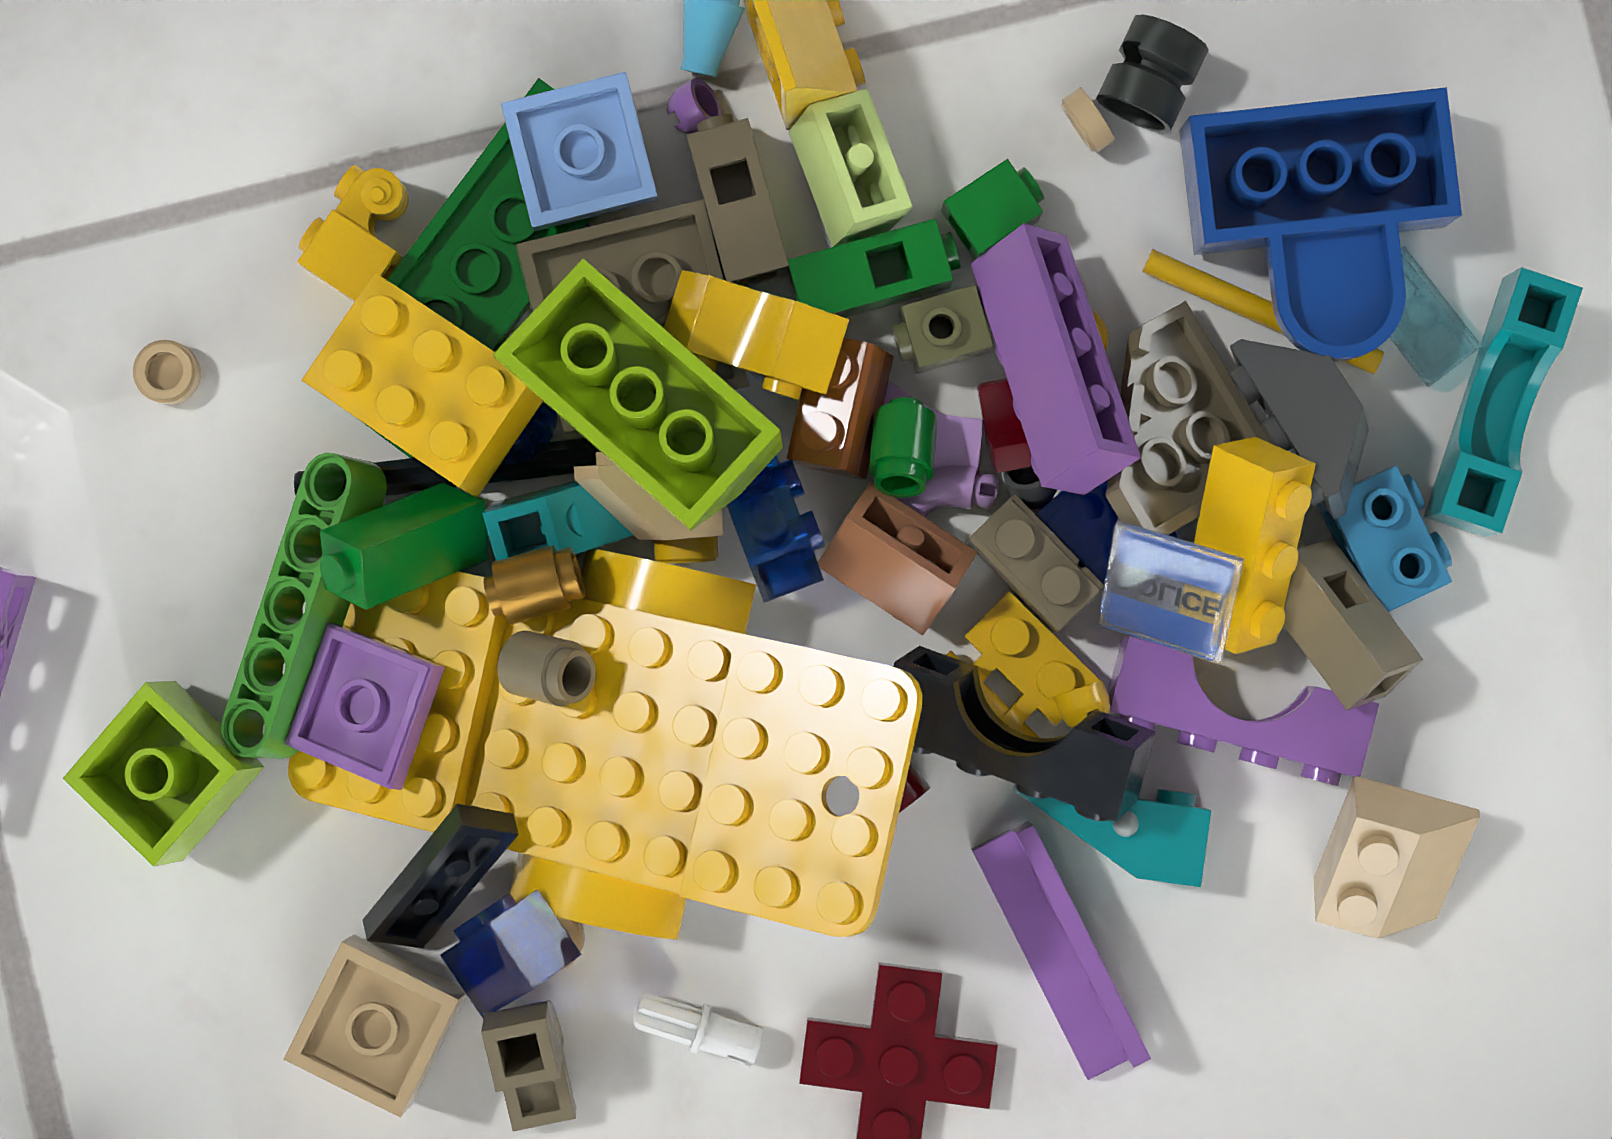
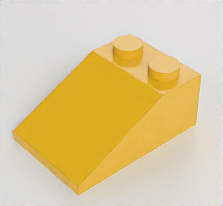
M744 0L745 13L786 130L792 128L810 104L858 91L857 86L866 84L864 72L855 48L852 47L844 50L836 27L845 24L839 0Z

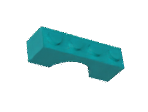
M1523 267L1502 278L1424 514L1425 518L1482 537L1503 533L1522 475L1520 453L1528 418L1548 370L1564 348L1583 287Z

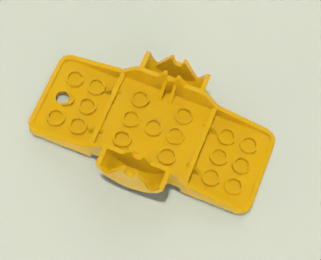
M598 549L587 550L581 572L585 587L584 598L571 601L572 607L512 625L508 623L504 613L496 616L493 615L485 594L483 583L485 577L458 571L367 610L350 603L343 626L444 666L445 669L402 790L386 788L299 750L290 757L288 766L291 786L299 796L309 801L432 833L456 804L513 813L519 835L507 849L519 853L508 897L509 900L532 910L596 927L643 936L678 940L687 899L834 937L856 936L863 933L873 923L879 906L922 710V692L919 683L911 673L888 665L746 635L756 584ZM524 630L577 642L592 656L595 662L596 677L590 693L583 700L566 706H555L508 693L502 687L497 671L498 658L505 642L513 634ZM846 776L858 787L859 802L850 814L838 816L828 807L826 792L829 785L836 778Z

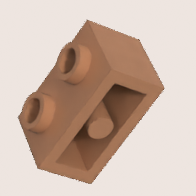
M870 482L845 518L816 566L923 636L955 591L978 552L895 497L881 493L875 488L874 483Z

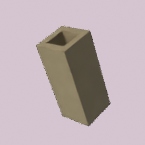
M723 114L699 122L697 124L698 132L687 134L686 136L726 281L746 287L789 275L787 256L749 119L745 118L735 121L733 114Z
M1332 538L1307 546L1302 541H1299L1297 547L1298 562L1291 575L1284 606L1285 628L1347 711L1386 697L1424 659Z

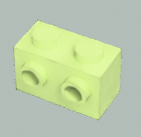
M868 89L810 104L789 130V135L832 247L888 232L913 207Z

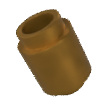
M554 545L494 561L492 562L493 576L483 579L485 594L493 615L496 616L504 613L510 625L569 609L572 607L571 601L585 597L582 574L572 547L557 550Z

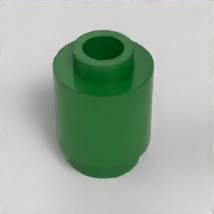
M910 397L895 398L890 400L888 404L880 406L874 412L869 472L875 478V488L888 496L908 498L920 495L926 489V482L933 477L938 418L931 409L925 407V404L918 399Z

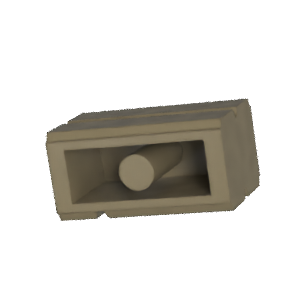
M1016 494L1011 496L965 541L978 552L977 555L1052 632H1059L1105 587L1087 567L1082 568L1078 564L1079 559Z

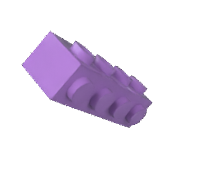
M1023 223L970 264L979 289L978 296L982 307L986 311L996 342V355L1004 367L1011 389L1013 408L1018 419L1021 421L1031 452V465L1040 480L1041 487L1085 495L1139 460L1141 456L1067 236Z

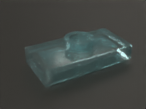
M1403 246L1401 253L1406 288L1405 307L1397 328L1389 338L1428 387L1472 355L1482 345L1406 247Z

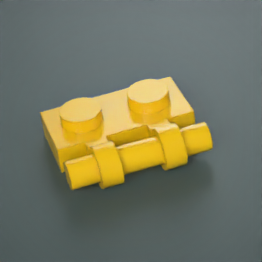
M1010 591L1006 592L963 636L981 654L972 665L978 668L981 689L990 708L1006 725L1024 735L1040 738L1025 723L1027 718L1036 709L1056 726L1063 718L1059 713L1054 697L1100 681ZM951 650L946 654L947 656L961 660ZM995 669L1022 694L1010 707L983 682Z

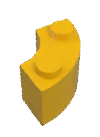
M681 270L664 329L713 372H716L717 365L720 363L765 377L761 389L799 400L802 388L822 394L827 393L849 319L795 300L760 292L710 275Z

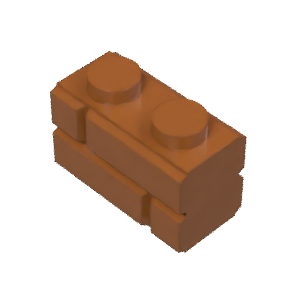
M844 338L827 393L822 394L802 388L786 459L810 469L866 480L870 462L874 412L884 403L894 356L883 351L882 348L875 344Z

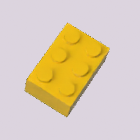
M374 272L301 380L432 470L477 498L543 402L542 399L494 358L493 354L495 352L376 272Z

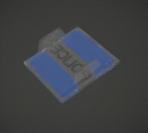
M1118 520L1115 525L1098 626L1164 645L1167 648L1221 665L1244 558Z

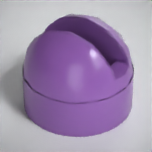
M693 78L672 93L668 101L667 114L676 113L681 122L674 127L678 131L691 134L698 132L697 124L699 122L722 115V109L711 87L702 79Z

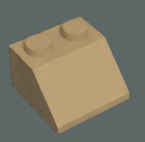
M1354 775L1314 876L1315 921L1378 939L1437 919L1479 821V809Z

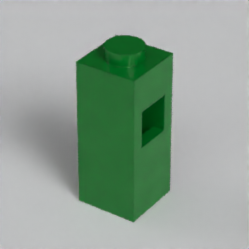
M936 218L788 259L789 275L796 300L844 318L949 289L953 282L951 271L961 268L952 233L940 234Z
M441 483L320 530L322 548L320 571L325 582V590L367 610L487 560V534L482 514L485 510V502L450 485Z

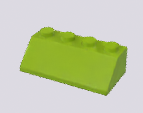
M582 259L493 354L498 362L690 531L737 498L783 448L781 430L585 259Z

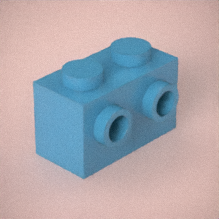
M1397 465L1355 483L1346 514L1336 520L1332 518L1323 502L1317 504L1333 540L1388 612L1452 582L1446 569L1452 566L1449 550L1436 531L1429 534L1419 513V510L1425 507L1422 494L1414 479L1409 474L1402 476Z

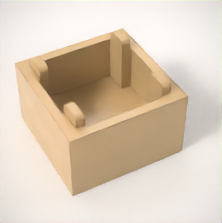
M354 934L341 942L283 1060L401 1118L411 1107L468 990Z

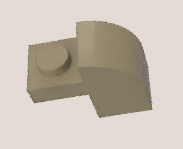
M547 1000L485 1013L481 1029L495 1092L503 1091L512 1131L576 1119L577 1108L563 1053L564 1039L552 1002Z

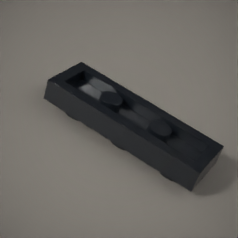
M456 804L363 918L367 941L423 949L519 835L514 814L480 808L478 806Z

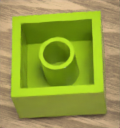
M176 681L145 682L62 779L155 867L184 861L265 766L257 758L236 756L230 752L222 740L221 724Z

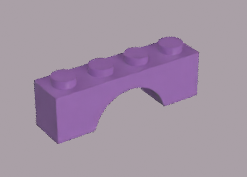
M1132 636L1122 637L1107 692L1110 712L1118 714V718L1151 730L1155 729L1156 724L1179 730L1180 733L1177 740L1179 744L1214 753L1217 741L1242 747L1239 760L1277 769L1279 758L1304 764L1301 772L1302 777L1335 786L1339 785L1341 774L1354 777V775L1361 776L1379 703L1372 701L1347 711L1332 690L1317 686H1305L1298 697L1281 712L1264 719L1241 720L1220 710L1205 695L1195 674L1191 652Z

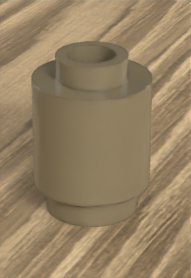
M526 630L513 634L505 642L497 664L499 681L508 693L555 706H566L583 700L590 693L596 677L595 662L592 656L580 644Z

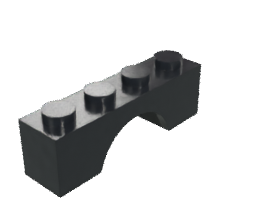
M920 645L894 662L893 667L912 674L919 683L922 692V710L912 752L918 754L935 753L956 761V766L966 773L976 776H996L1014 783L1015 788L1024 795L1041 799L1049 797L1073 805L1078 814L1095 821L1113 820L1117 822L1137 803L1156 731L1102 711L1094 710L1073 727L1069 734L1056 738L1031 737L1012 729L993 712L983 695L977 666Z

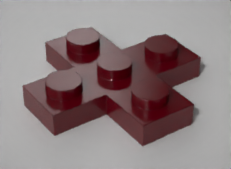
M878 962L870 1025L807 1017L799 1084L862 1092L856 1139H921L926 1101L990 1109L998 1044L993 1041L935 1034L943 974L941 970Z

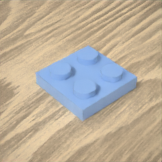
M626 72L501 103L531 226L534 231L659 200Z

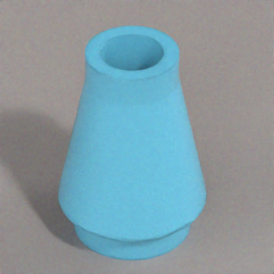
M683 0V59L680 70L715 78L718 77L722 59L745 8L739 6L740 0Z

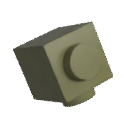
M975 285L903 305L899 312L902 323L891 326L901 362L913 360L917 374L988 354L993 347Z

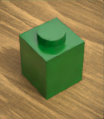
M1007 158L945 199L941 212L972 259L976 260L1023 223L1029 225L1037 223L1043 213L1038 203L1044 200V195L1030 172L1025 167L1016 171Z

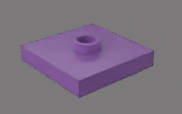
M328 622L285 745L386 788L402 790L445 667L340 624Z

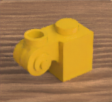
M352 165L342 176L334 192V197L341 201L335 210H331L325 220L320 217L315 219L302 236L298 249L303 253L297 263L355 302L374 272L387 280L403 257L397 251L376 238L375 224L377 220L393 222L400 219L406 213L409 205V195L405 186L391 171L383 168H372L364 171L357 165Z

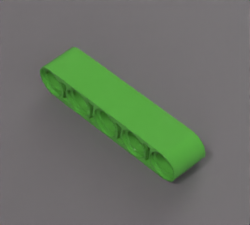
M326 452L313 458L303 473L222 718V740L227 749L236 756L285 759L292 757L299 751L285 745V741L327 623L343 626L351 603L325 590V582L320 571V561L322 559L320 530L383 506L387 490L385 475L380 467L371 461ZM345 479H347L346 488L343 492V484ZM304 602H306L305 612L303 614V605ZM285 662V672L283 675V665ZM265 724V731L263 736V726Z

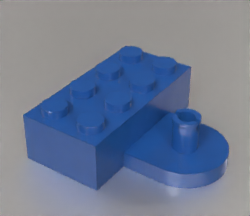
M1447 87L1192 115L1188 117L1179 130L1194 255L1266 247L1272 306L1281 331L1299 350L1321 356L1329 355L1333 361L1352 360L1373 351L1382 345L1397 328L1404 312L1406 300L1399 232L1444 228L1462 216Z

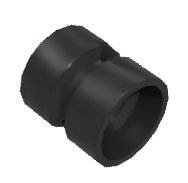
M1135 15L1119 49L1125 60L1123 63L1112 64L1096 100L1109 112L1136 126L1154 132L1170 133L1186 100L1180 88L1182 85L1193 84L1209 49L1201 39L1180 26L1154 16Z

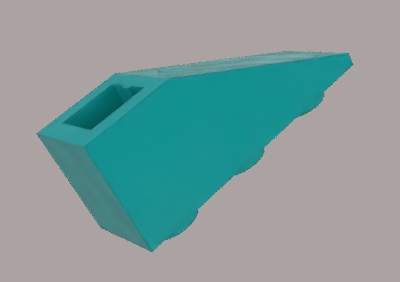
M577 481L492 502L482 513L496 561L554 545L557 550L572 547L574 553L578 554L633 536L626 527Z
M1014 784L1013 791L1135 878L1201 887L1211 810L1195 806L1196 794L1158 789L1156 801L1138 798L1137 803L1128 810L1138 818V829L1133 835L1123 837L1115 832L1113 820L1095 821L1085 818L1075 811L1073 805L1051 797L1041 799L1024 795L1015 788Z

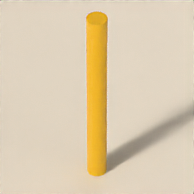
M1151 250L1143 267V273L1283 334L1276 321L1272 301L1159 251ZM1376 348L1361 357L1344 362L1374 374L1382 361L1384 351Z

